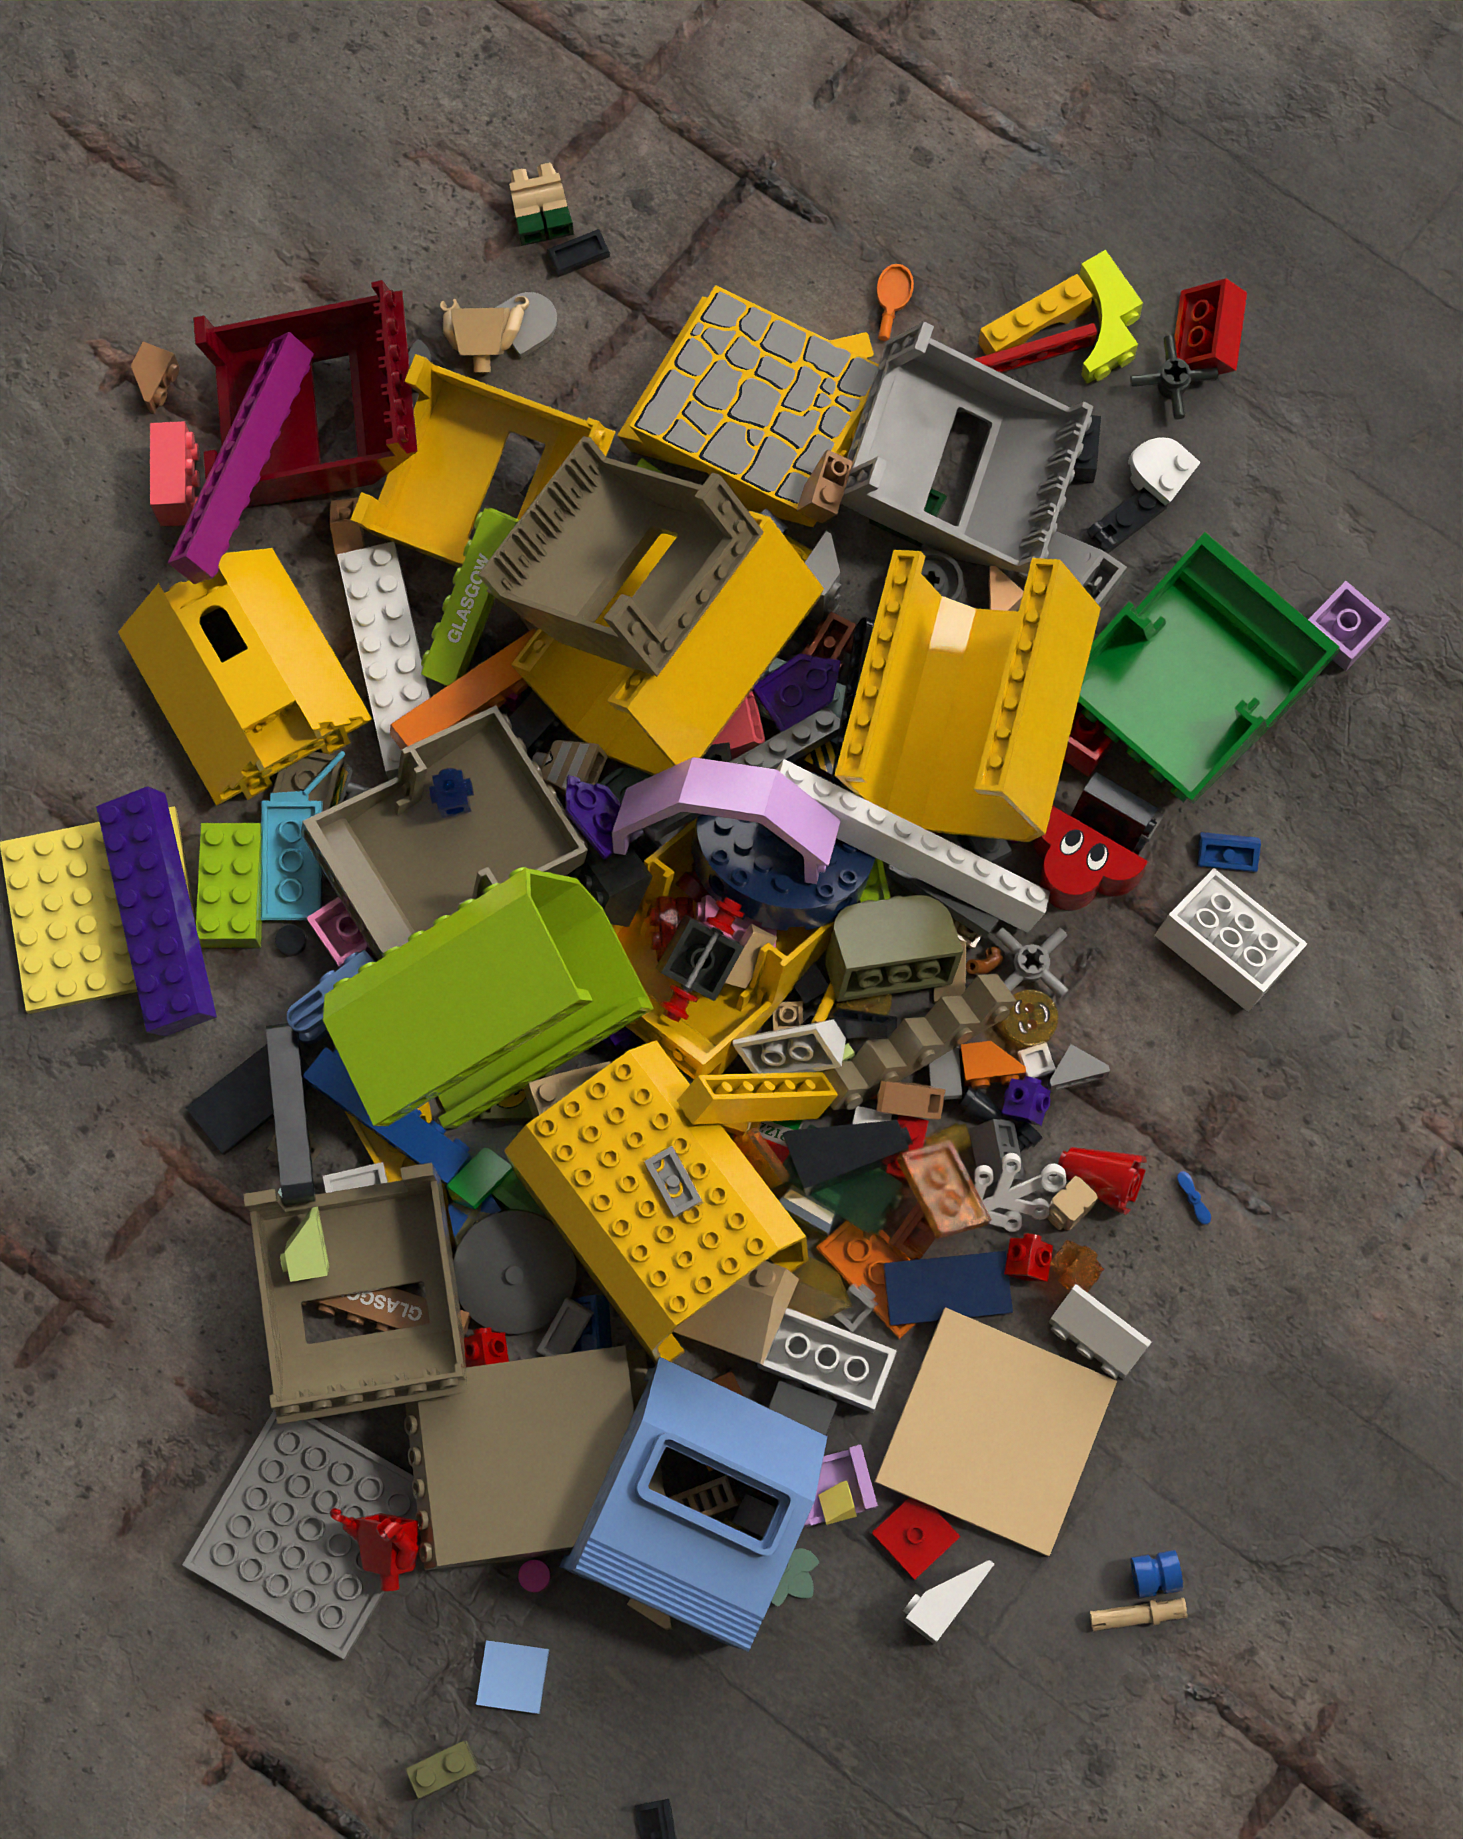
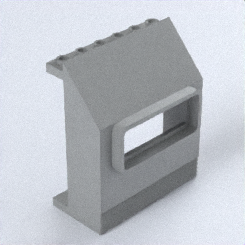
M923 321L886 342L847 459L853 461V465L840 504L937 551L946 553L956 560L986 566H997L1001 569L1028 574L1032 558L1047 559L1049 551L1047 547L1057 530L1056 520L1066 502L1064 495L1067 486L1073 480L1075 474L1073 468L1076 459L1083 450L1082 440L1092 422V417L1090 416L1093 406L1083 401L1068 407L930 338L934 326ZM959 408L987 422L989 429L957 525L954 526L925 512L924 507L957 409Z

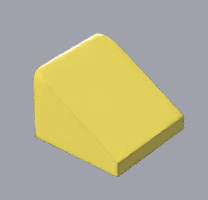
M848 1481L840 1482L818 1495L826 1525L857 1517Z

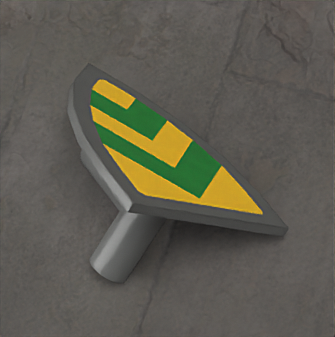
M343 762L332 807L343 802L345 793H347L346 801L372 789L349 782L353 770L347 762Z

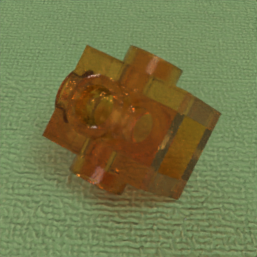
M1069 1240L1065 1241L1050 1262L1051 1267L1060 1277L1058 1279L1059 1283L1070 1291L1076 1284L1088 1293L1104 1271V1268L1097 1260L1098 1255L1096 1252L1085 1245L1080 1246Z

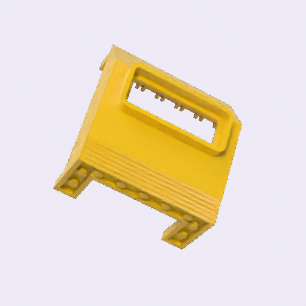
M415 354L405 382L419 394L414 407L418 452L388 473L378 500L361 492L350 520L375 536L391 542L394 541V543L462 568L465 556H463L464 548L469 541L476 517L511 432L545 444L544 451L517 517L520 520L583 436L591 438L606 456L616 431L605 428L599 421L588 417L586 421L436 366L427 358Z

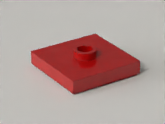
M910 1497L871 1533L914 1581L961 1537L935 1508Z

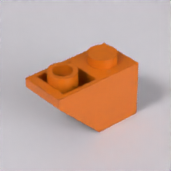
M992 1041L960 1044L959 1055L964 1086L971 1085L973 1089H984L994 1082H1002V1085L1008 1086L1010 1085L1011 1078L1020 1080L1026 1075V1067Z

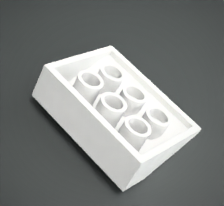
M1215 868L1167 916L1155 934L1159 940L1248 1012L1307 945L1304 940Z

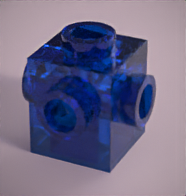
M447 768L439 771V774L432 776L434 785L429 786L432 804L437 803L442 818L472 812L469 796L474 795L471 778L465 779L462 769Z

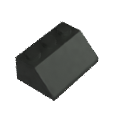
M588 842L585 862L567 876L580 881L603 907L611 924L629 927L653 876L630 844L626 855L614 853L604 860L591 843Z

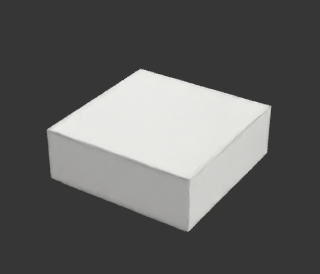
M1047 1043L1017 1052L1020 1063L1026 1067L1025 1076L1038 1079L1053 1074L1056 1070Z

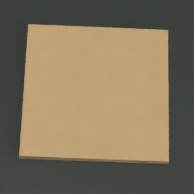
M945 1307L874 1482L1049 1557L1117 1381Z

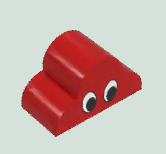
M1054 806L1051 809L1046 834L1032 840L1036 852L1044 860L1040 874V887L1050 891L1048 902L1062 910L1072 911L1081 909L1090 904L1098 892L1107 896H1121L1129 893L1139 884L1148 864L1147 860Z

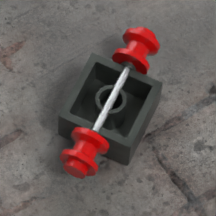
M725 897L723 902L717 899L715 904L719 910L716 916L706 919V922L714 926L712 928L685 914L656 967L660 973L681 983L680 987L671 984L670 989L673 995L670 1001H662L660 1004L665 1009L662 1014L678 1023L681 1018L688 1019L689 1015L685 1011L690 1002H697L699 999L690 993L693 990L713 1001L716 1000L744 948L739 942L723 934L726 932L733 936L735 931L731 927L735 918H743L744 913L739 911L742 905Z

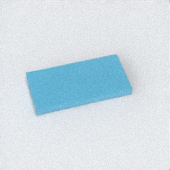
M262 801L261 920H307L308 916L322 908V868L302 837L301 829L303 820L323 812V801Z

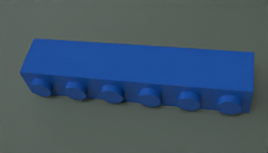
M325 1047L303 1075V1078L309 1085L417 1165L432 1163L441 1178V1182L445 1186L472 1160L471 1155L468 1153L470 1148L458 1138L451 1141L444 1135L446 1130L438 1123L431 1120L428 1124L420 1118L422 1112L418 1109L389 1126H373L337 1049L332 1053Z

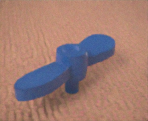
M1181 1171L1177 1176L1178 1183L1188 1195L1187 1201L1193 1205L1199 1223L1207 1225L1211 1221V1214L1201 1202L1200 1193L1195 1191L1190 1175Z

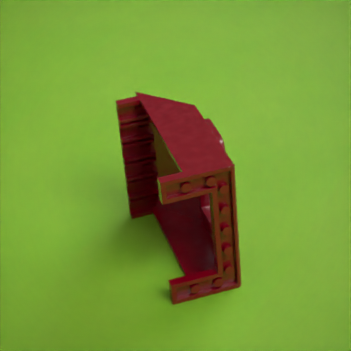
M380 280L371 282L372 289L377 294L375 296L214 327L204 315L193 317L195 344L216 368L221 445H223L272 339L290 332L314 353L309 364L310 370L301 381L300 392L290 405L291 412L280 427L281 434L270 449L271 456L260 471V480L250 493V502L247 507L373 485L418 452L412 388L405 382L410 365L402 290L395 292L389 290L384 281ZM349 356L358 456L356 458L321 464L312 364L318 361ZM215 450L203 452L206 480L218 456Z

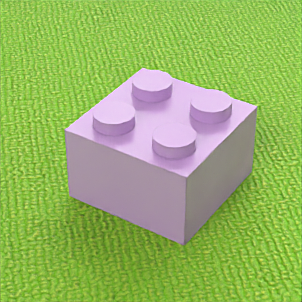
M1345 581L1308 620L1340 647V652L1333 658V661L1347 671L1385 631L1390 618Z

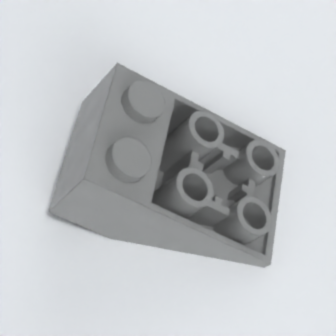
M1056 531L1050 539L1047 547L1049 551L1047 559H1060L1102 609L1124 580L1127 567L1103 550ZM1020 572L1019 576L1027 580L1028 574Z

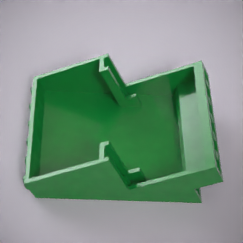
M1204 532L1136 609L1129 601L1092 642L1078 704L1084 708L1081 713L1094 724L1098 720L1106 727L1103 733L1114 743L1121 740L1129 747L1125 752L1137 763L1141 760L1145 761L1151 767L1148 772L1156 780L1162 783L1165 779L1173 786L1170 791L1180 801L1184 803L1188 799L1193 804L1316 683V677L1340 652V647L1210 535Z

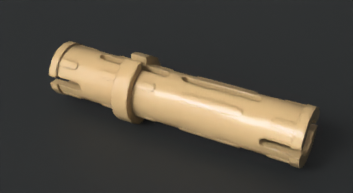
M1184 1598L1156 1602V1599L1149 1600V1603L1090 1611L1093 1632L1144 1623L1159 1625L1161 1621L1188 1618Z

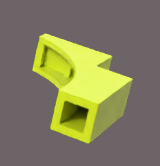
M1106 250L1083 262L1079 277L1093 295L1099 318V338L1092 353L1083 363L1081 373L1087 384L1095 379L1100 381L1106 378L1111 373V370L1119 365L1124 367L1130 364L1135 359L1138 343L1126 326L1134 324L1140 318L1143 302Z

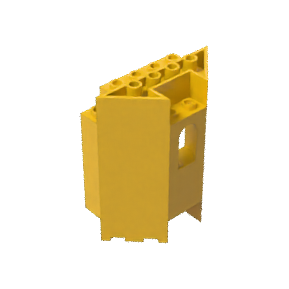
M273 548L225 553L218 564L219 570L211 580H205L197 584H193L189 580L178 582L171 586L166 593L163 592L158 583L118 631L216 806L241 792L244 793L247 800L273 786L269 778L273 774L319 749L324 754L330 755L351 743L347 735L349 732L373 720ZM218 608H222L228 613L248 648L223 663L220 661L200 625L201 617Z

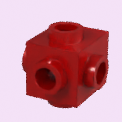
M1029 1233L1023 1234V1238H1010L1004 1274L1022 1281L1048 1282L1053 1245L1041 1241V1236Z
M480 1328L473 1330L474 1335L464 1338L466 1368L509 1362L505 1332H492V1328Z

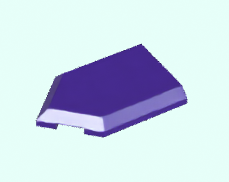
M798 654L755 685L753 691L780 732L785 731L833 702L841 661Z
M568 775L565 812L605 860L614 854L612 832L621 803L607 786L598 783L592 785L580 781L578 777ZM640 829L633 832L629 844L642 836L644 831Z

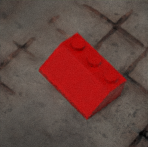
M1227 278L1181 290L1174 337L1177 358L1184 360L1189 365L1190 370L1217 368L1218 375L1237 371L1247 292Z

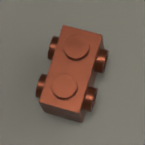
M831 611L825 621L821 620L815 630L814 636L816 637L811 645L807 644L802 654L840 660L839 676L845 664L842 662L846 653L851 654L857 624Z

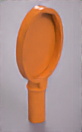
M892 264L885 268L877 283V299L884 308L878 339L881 341L889 340L895 312L903 309L912 296L914 287L913 276L910 270L901 264Z

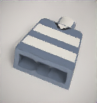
M798 1178L779 1202L793 1219L827 1238L832 1230L846 1188L841 1184H836L806 1196L801 1180Z

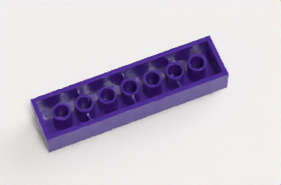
M147 786L96 806L146 1031L161 1036H168L217 1018L166 794Z

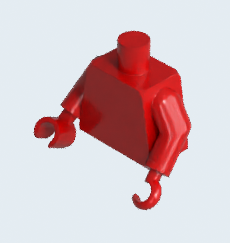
M331 1509L329 1512L330 1516L335 1521L342 1523L343 1530L357 1541L363 1569L380 1574L381 1591L399 1590V1574L413 1571L416 1567V1555L419 1550L417 1545L418 1521L383 1513L355 1519L354 1517L348 1518L345 1515H341L340 1509Z

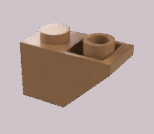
M142 342L131 364V368L149 412L155 414L158 407L164 404L167 398V389L171 381L174 382L176 380L180 367L174 353Z
M826 450L804 485L796 511L820 523L837 515L853 461L830 450Z
M881 1081L877 1094L878 1104L876 1111L918 1118L941 1119L945 1089L917 1083Z

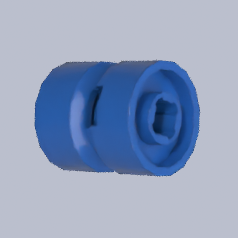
M1175 1550L1157 1553L1155 1559H1152L1149 1555L1131 1557V1571L1138 1599L1156 1596L1157 1591L1160 1589L1164 1594L1183 1591L1182 1572Z

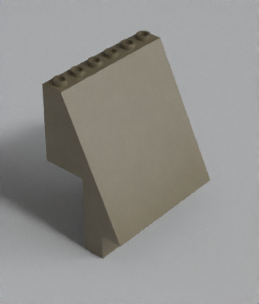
M497 706L401 750L397 777L303 820L301 829L302 837L377 961L383 958V953L388 949L396 946L401 947L406 944L408 937L418 931H426L433 927V922L439 917L452 915L459 910L458 906L461 903L470 899L476 900L484 895L483 890L495 883H503L509 879L508 875L512 871L520 867H526L566 876L585 862L588 851L585 838L582 834H577L572 826L573 822L566 814L565 809L562 810L559 806L554 789L550 785L547 786L545 784L540 767L535 761L532 762L530 760L523 740L519 737L516 738L509 718L506 714H501Z
M625 1346L467 1367L466 1393L405 1403L407 1416L404 1421V1427L410 1441L408 1460L413 1467L412 1493L417 1501L418 1511L415 1520L418 1521V1530H420L421 1535L419 1555L421 1561L424 1562V1569L432 1570L529 1560L554 1551L573 1549L648 1383L644 1381L648 1371L645 1349L626 1350ZM659 1460L648 1487L665 1496Z

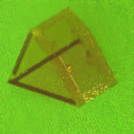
M809 1257V1261L806 1262L798 1276L799 1281L787 1308L821 1321L852 1307L839 1272L835 1268Z

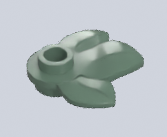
M803 1548L793 1550L771 1602L774 1605L780 1606L788 1593L798 1598H812L814 1586L809 1571L817 1567L819 1560L811 1551Z

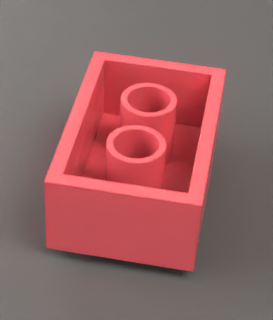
M185 421L150 423V506L160 526L186 525L198 497H195V488L200 487L199 471L195 470V461L200 459L199 444L195 443L194 433L189 432Z

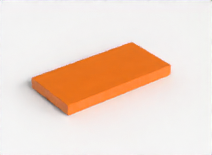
M861 1206L822 1241L816 1249L850 1286L852 1284L860 1286L863 1283L875 1293L876 1296L873 1300L878 1305L874 1308L873 1312L900 1340L917 1323L889 1326L883 1263L910 1261L905 1253L889 1243L891 1238Z

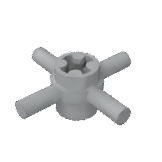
M1059 927L1041 946L1034 944L1022 946L1004 928L997 932L995 937L1015 955L1013 963L1015 971L1004 981L1010 992L1022 980L1031 983L1040 979L1060 998L1068 992L1069 989L1049 971V954L1067 937L1063 929ZM1031 956L1041 965L1039 968L1031 965L1027 969L1022 964H1025L1027 957Z

